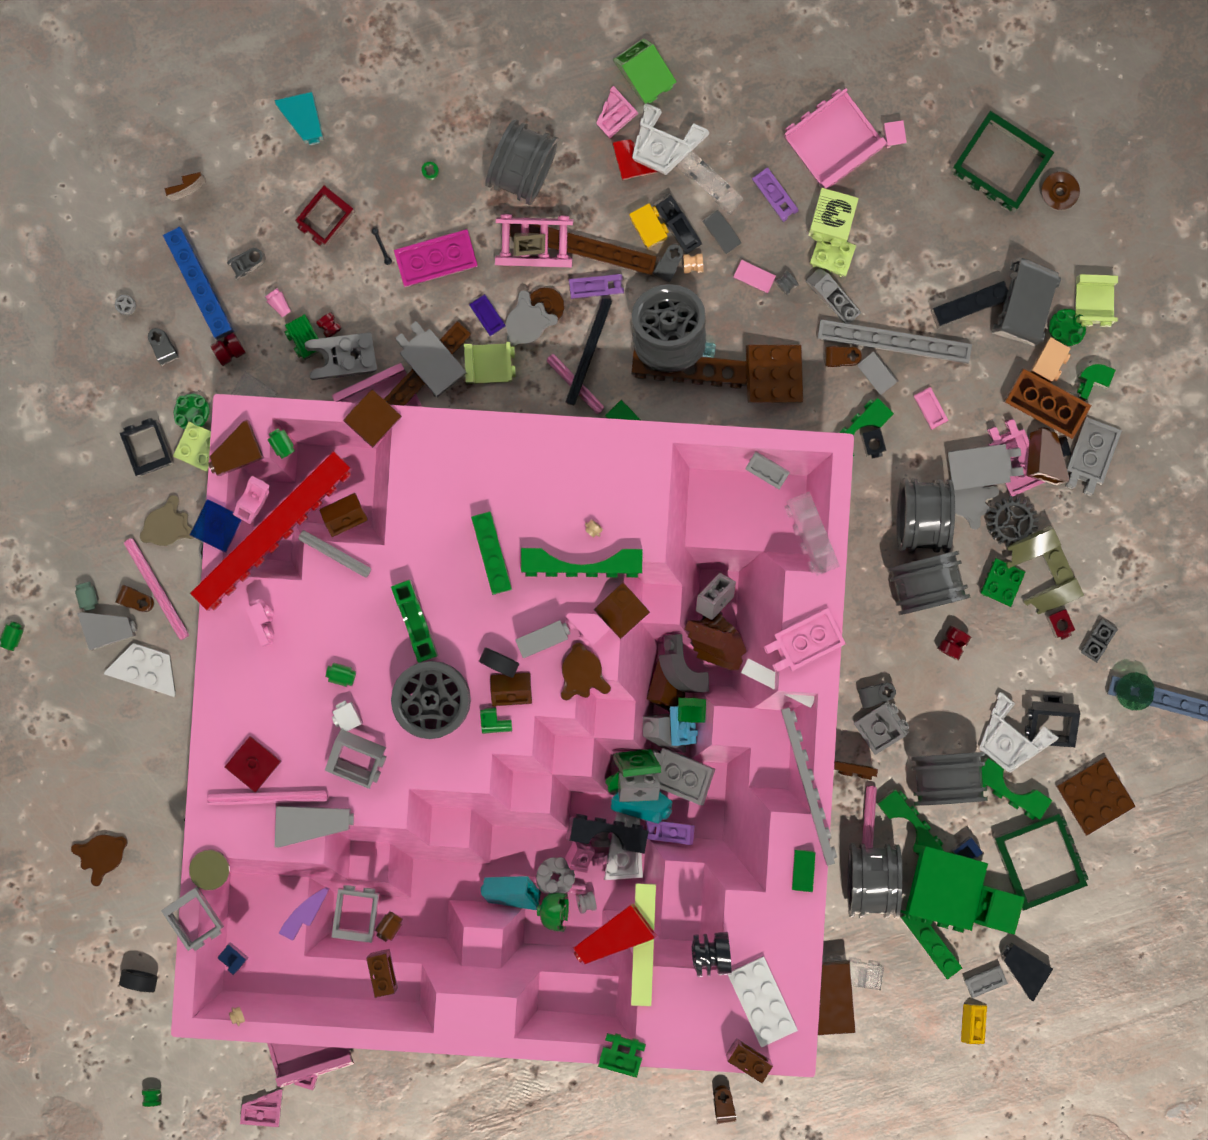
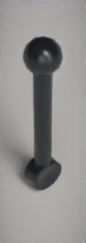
M373 228L371 233L375 235L385 258L384 263L390 265L392 260L388 257L378 235L379 230Z

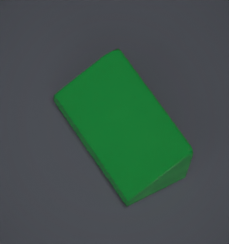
M795 850L792 890L813 892L815 851Z

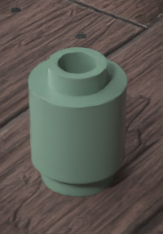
M90 582L76 585L75 594L79 608H84V611L95 609L98 600L94 586H91Z

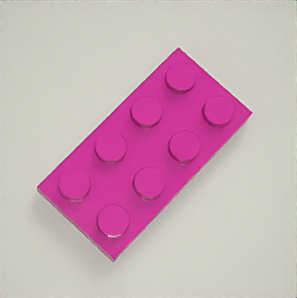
M467 229L394 250L404 288L478 267Z

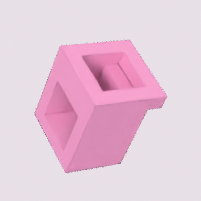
M573 841L565 857L570 870L587 873L595 851L591 843L585 844Z

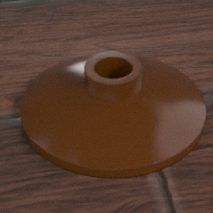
M1055 172L1045 179L1041 193L1043 200L1049 207L1056 210H1065L1077 202L1080 195V186L1071 174ZM1062 189L1063 194L1058 195L1056 190Z

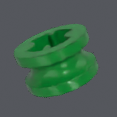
M431 161L423 164L421 171L424 178L428 180L435 179L439 174L438 166ZM429 166H433L435 173L433 175L431 173V176L427 175L426 167L430 168Z

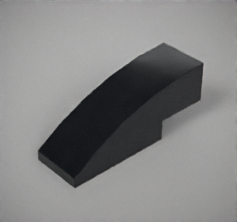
M668 193L653 203L664 223L686 254L702 245V242L672 195Z

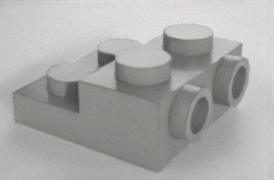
M886 701L854 722V725L874 755L904 738L909 733L908 723L904 719L901 720L899 718L896 705L894 703L890 704L889 701Z

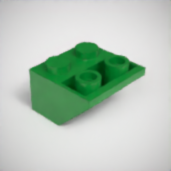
M983 885L974 923L1015 935L1025 897Z

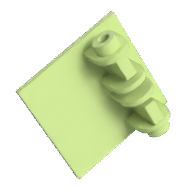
M817 241L809 264L813 265L812 267L823 268L824 271L829 270V273L832 271L840 275L839 277L846 276L856 245L846 242L845 246H834L828 241Z
M188 422L173 457L208 472L211 431Z

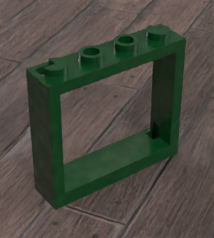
M990 110L951 169V172H953V175L958 180L963 181L964 179L970 183L969 186L975 191L981 190L984 192L987 199L993 202L996 200L1001 203V207L1004 210L1015 212L1053 156L1054 151ZM988 124H991L1043 158L1016 201H1013L961 167Z
M1054 813L993 837L1014 894L1025 897L1022 911L1088 886L1086 882L1089 880L1085 869H1081L1079 864L1082 862L1078 851L1074 852L1072 846L1075 844L1071 834H1067L1065 829L1068 826L1064 816H1060L1059 813ZM1056 822L1079 882L1027 901L1004 841Z

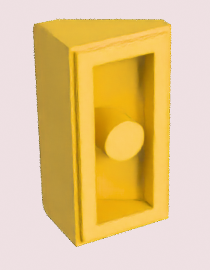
M963 1005L962 1043L985 1044L987 1005Z

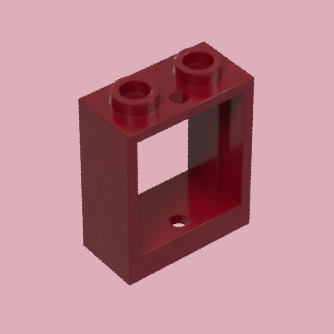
M323 185L295 221L299 224L297 228L304 234L309 232L316 244L319 246L323 244L327 247L355 213V210ZM324 197L345 213L325 239L304 222Z

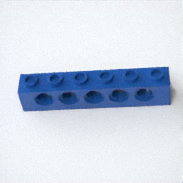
M178 227L164 234L163 237L214 338L218 340L234 332L183 229Z

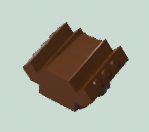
M720 613L713 620L709 618L688 620L684 630L689 631L687 637L692 640L694 645L693 651L698 652L696 658L725 669L739 670L743 662L741 656L747 650L740 633L733 625L726 621Z

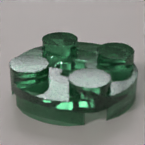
M1138 672L1127 673L1119 679L1115 686L1116 698L1120 705L1132 711L1143 710L1153 701L1154 684L1145 674ZM1132 687H1139L1138 696L1130 694Z

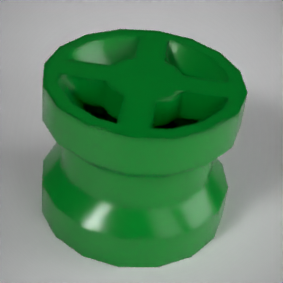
M143 1089L142 1095L144 1100L142 1106L152 1107L161 1105L162 1102L159 1099L161 1089Z

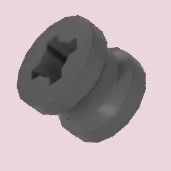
M788 271L783 273L782 278L775 280L777 286L786 295L790 293L792 288H796L799 285Z

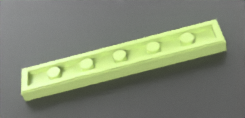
M636 883L635 906L654 930L656 884ZM654 939L633 947L631 1005L651 1006Z

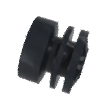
M728 932L714 933L713 942H709L707 934H703L704 943H699L698 934L693 935L691 946L692 961L697 977H702V968L706 967L707 976H711V968L715 966L718 975L732 974Z

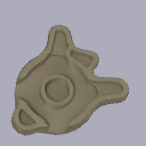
M171 495L163 507L152 511L147 516L144 528L140 533L142 542L169 546L179 539H194L196 537V531L188 526V514L184 512L177 513L179 498L177 496Z

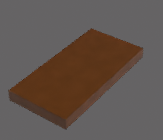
M850 961L822 962L818 1035L855 1033Z

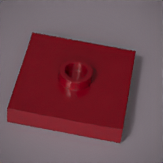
M249 736L226 764L225 768L256 793L282 761L252 736Z

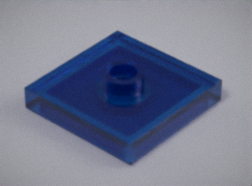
M207 499L190 536L227 553L242 519L234 516L233 511Z

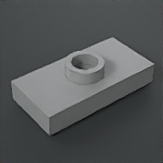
M758 452L754 453L745 468L779 490L790 473Z
M1000 965L964 980L971 998L1008 984Z

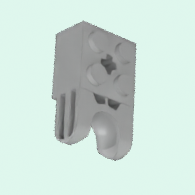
M371 332L313 339L305 342L307 351H318L325 358V364L322 368L314 369L310 372L311 380L370 374L377 371ZM351 352H354V353H355V355H356L355 359H354V356H350V353H351Z

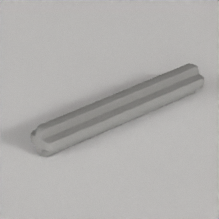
M304 530L300 533L298 538L300 541L363 577L369 576L371 572L370 567Z

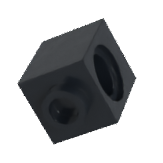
M881 428L861 434L866 457L871 456L874 459L883 456L882 452L887 450ZM872 439L877 440L879 443V447L876 450L869 447V441Z

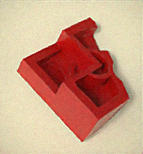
M631 139L612 143L622 181L657 173L656 170L633 160L635 144Z

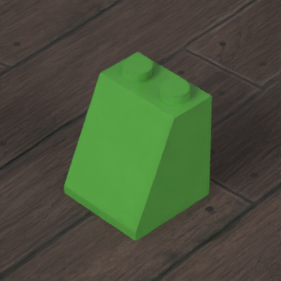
M644 38L613 59L634 92L645 104L655 101L658 98L657 95L671 90L673 84L677 82L654 44Z

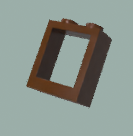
M390 949L370 953L366 960L374 997L395 994L398 986Z
M737 1038L726 1054L727 1062L760 1083L764 1082L773 1067L771 1059Z

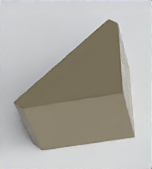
M515 233L513 256L545 253L546 234Z

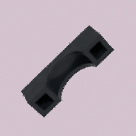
M1005 281L933 308L931 314L937 329L976 312L1005 303L1008 288Z
M576 814V817L570 816L566 840L589 844L595 835L601 832H611L617 836L623 850L645 854L649 831L644 830L643 825L632 824V827H627L625 822L614 820L613 824L606 823L604 818L595 817V820H588L586 815Z

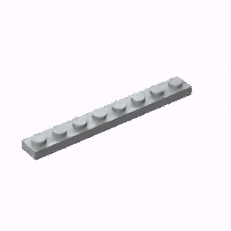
M822 319L820 320L817 339L967 364L970 361L972 344Z
M787 707L781 709L823 856L826 865L829 866L835 864L834 859L837 858L834 846L830 847L828 839L832 838L829 827H824L823 820L826 817L823 807L819 808L817 800H820L818 789H813L811 781L815 779L812 769H807L806 761H809L806 749L802 750L800 742L803 741L801 731L795 728L794 723L797 722L795 711H790V708Z

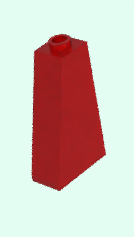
M633 903L573 947L575 950L574 955L580 963L583 961L584 964L650 941L657 934Z

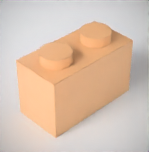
M1050 337L1030 372L1050 383L1053 380L1057 381L1062 373L1059 370L1063 363L1066 364L1071 356L1068 353L1071 348Z

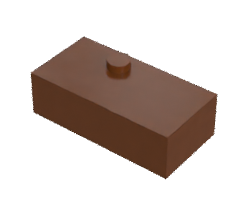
M1024 368L1021 369L1004 400L1005 403L1071 439L1074 438L1092 406Z

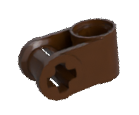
M825 347V367L856 366L861 361V351L856 347ZM851 352L858 356L855 358V361H851V358H848Z
M123 584L115 603L142 612H150L155 604L153 598L149 595L138 592V590ZM141 600L148 603V605L143 606L142 604H140Z
M725 1085L717 1086L714 1090L717 1124L736 1122L735 1107L730 1089ZM721 1092H725V1099H721Z

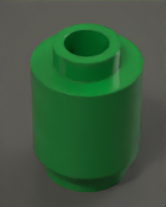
M278 428L269 433L270 438L267 441L281 459L295 452L294 444L285 430L280 431Z
M13 621L10 624H5L0 638V647L10 651H14L18 647L24 632L21 624Z
M333 663L332 666L328 665L325 677L328 678L330 683L345 687L348 685L353 686L356 671L352 670V667Z

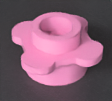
M604 852L594 853L591 859L592 865L607 864L608 855H604Z

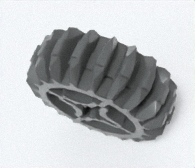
M1009 496L1008 503L1005 498L1001 499L1002 505L999 502H995L997 510L990 508L994 515H987L988 519H992V522H988L987 526L993 525V529L988 530V532L996 533L992 537L993 540L1000 537L999 545L1005 540V547H1007L1011 542L1013 544L1035 533L1031 531L1032 529H1038V526L1033 525V522H1038L1039 518L1033 519L1032 515L1037 514V511L1030 512L1033 505L1030 504L1026 507V499L1020 503V497H1016L1014 502L1013 497ZM1009 506L1018 507L1025 514L1017 516ZM1004 509L1006 519L998 525L999 514ZM1010 517L1012 519L1021 518V520H1018L1017 523H1015V527L1013 525L1004 526L1008 523V521H1010ZM1027 519L1026 531L1021 535L1020 524ZM1009 528L1016 538L1007 537L1000 530Z

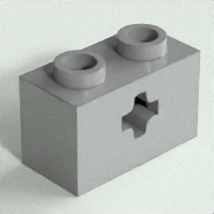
M719 573L698 595L696 611L713 620L734 597L736 582Z
M619 773V802L658 800L660 791L658 773L623 777Z

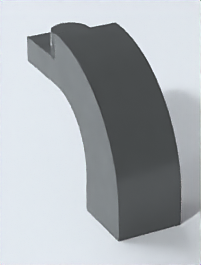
M682 634L665 635V655H659V661L669 683L682 692H709L708 672H694L685 663Z

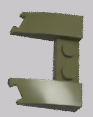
M1048 526L1007 546V550H1012V561H1006L1008 568L1043 555L1053 577L1055 585L1023 600L1025 605L1028 606L1031 603L1038 609L1036 611L1037 614L1058 608L1084 596L1053 527Z

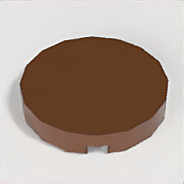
M545 287L531 293V305L535 306L537 303H543L546 313L556 315L559 321L564 312V300L556 290Z

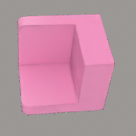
M903 120L884 123L883 132L884 139L887 142L886 149L907 142Z

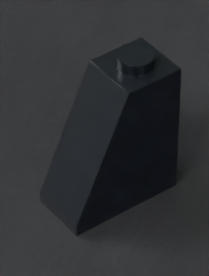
M1011 942L1010 946L1006 945L1001 953L1003 955L1002 960L1027 998L1034 1001L1053 968Z

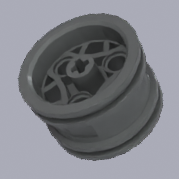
M513 119L497 146L487 173L485 186L490 188L494 185V190H506L517 195V200L522 202L526 199V204L531 205L538 196L557 152L559 138L554 136L550 139L549 133L541 135L527 129L528 124L521 123L519 125V120Z
M659 285L644 292L635 302L632 310L634 350L638 358L648 367L661 372H678L694 365L701 358L706 346V316L704 305L694 292L679 285Z
M902 478L898 493L896 523L899 551H905L908 548L910 552H914L916 548H930L935 553H939L941 549L944 553H949L952 547L955 526V491L953 481L947 479L943 483L942 479H937L935 483L918 482L916 478H912L910 482L907 478Z
M959 551L887 568L888 572L892 571L893 577L889 579L890 582L894 581L899 599L898 602H895L896 606H901L902 611H898L899 615L971 598L970 594H965L964 589H967L968 586L963 585L958 566L962 562L961 560L957 561L956 555H959Z
M436 661L421 662L405 670L396 680L391 696L392 711L400 726L408 733L424 739L441 738L460 727L468 715L471 703L470 689L462 674L454 667ZM420 673V679H419V680L416 679V678H413L414 676H416L417 674ZM434 674L437 677L436 684H427V675ZM443 674H446L450 678L443 680ZM409 681L418 684L412 695L405 691ZM450 682H454L458 688V691L452 696L445 685ZM403 695L408 699V700L405 701L404 703H403ZM434 695V700L436 701V703H432L429 705V700L427 699V696L430 697ZM459 695H460V703H458L456 700H454V699L457 698ZM411 704L419 707V713L416 716H412L408 712ZM447 704L454 707V713L451 716H447L443 712V708ZM425 719H437L436 729L426 728ZM420 720L421 726L416 725L414 722ZM442 720L448 722L446 726L441 727Z
M984 752L911 757V761H915L912 771H916L917 791L913 792V794L918 796V801H914V806L988 801V797H984L983 791H987V787H983L981 766H985V762H981V756H984Z
M850 843L847 868L849 917L854 918L855 914H858L859 918H864L865 914L879 913L883 914L884 918H889L890 914H893L894 918H899L902 901V855L900 845L895 844L894 848H891L890 844H885L884 848H866L865 844H860L859 847H856L854 843Z

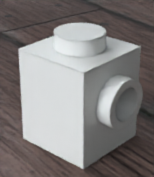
M343 701L335 706L336 710L332 711L334 714L332 720L335 726H340L342 730L349 731L363 724L352 702L347 704L346 701Z

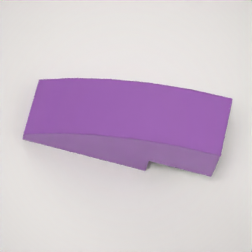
M325 887L296 908L285 921L279 934L293 941L303 923L310 926L330 888Z

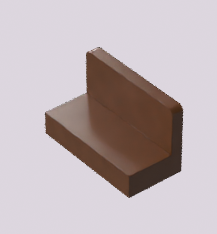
M356 493L350 494L319 510L331 537L368 521Z
M515 673L513 678L504 674L490 676L492 706L532 704L530 673Z

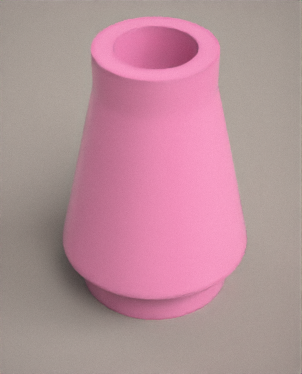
M278 288L265 296L268 300L266 302L281 317L291 312L282 291L280 292Z

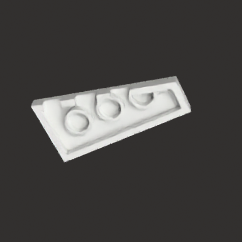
M616 812L615 821L625 822L627 827H632V824L640 825V818ZM612 833L604 880L643 878L642 853L623 850L619 839Z

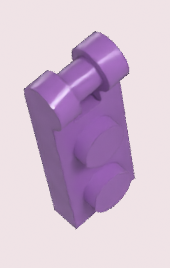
M768 167L752 178V181L782 222H785L792 213L796 214L799 211ZM786 203L788 208L782 210L780 206Z
M622 274L569 279L571 299L624 294V288L621 285V281H623ZM608 282H614V288L608 289Z
M646 820L645 825H647V830L649 831L647 839L693 845L695 825L665 821L657 824Z

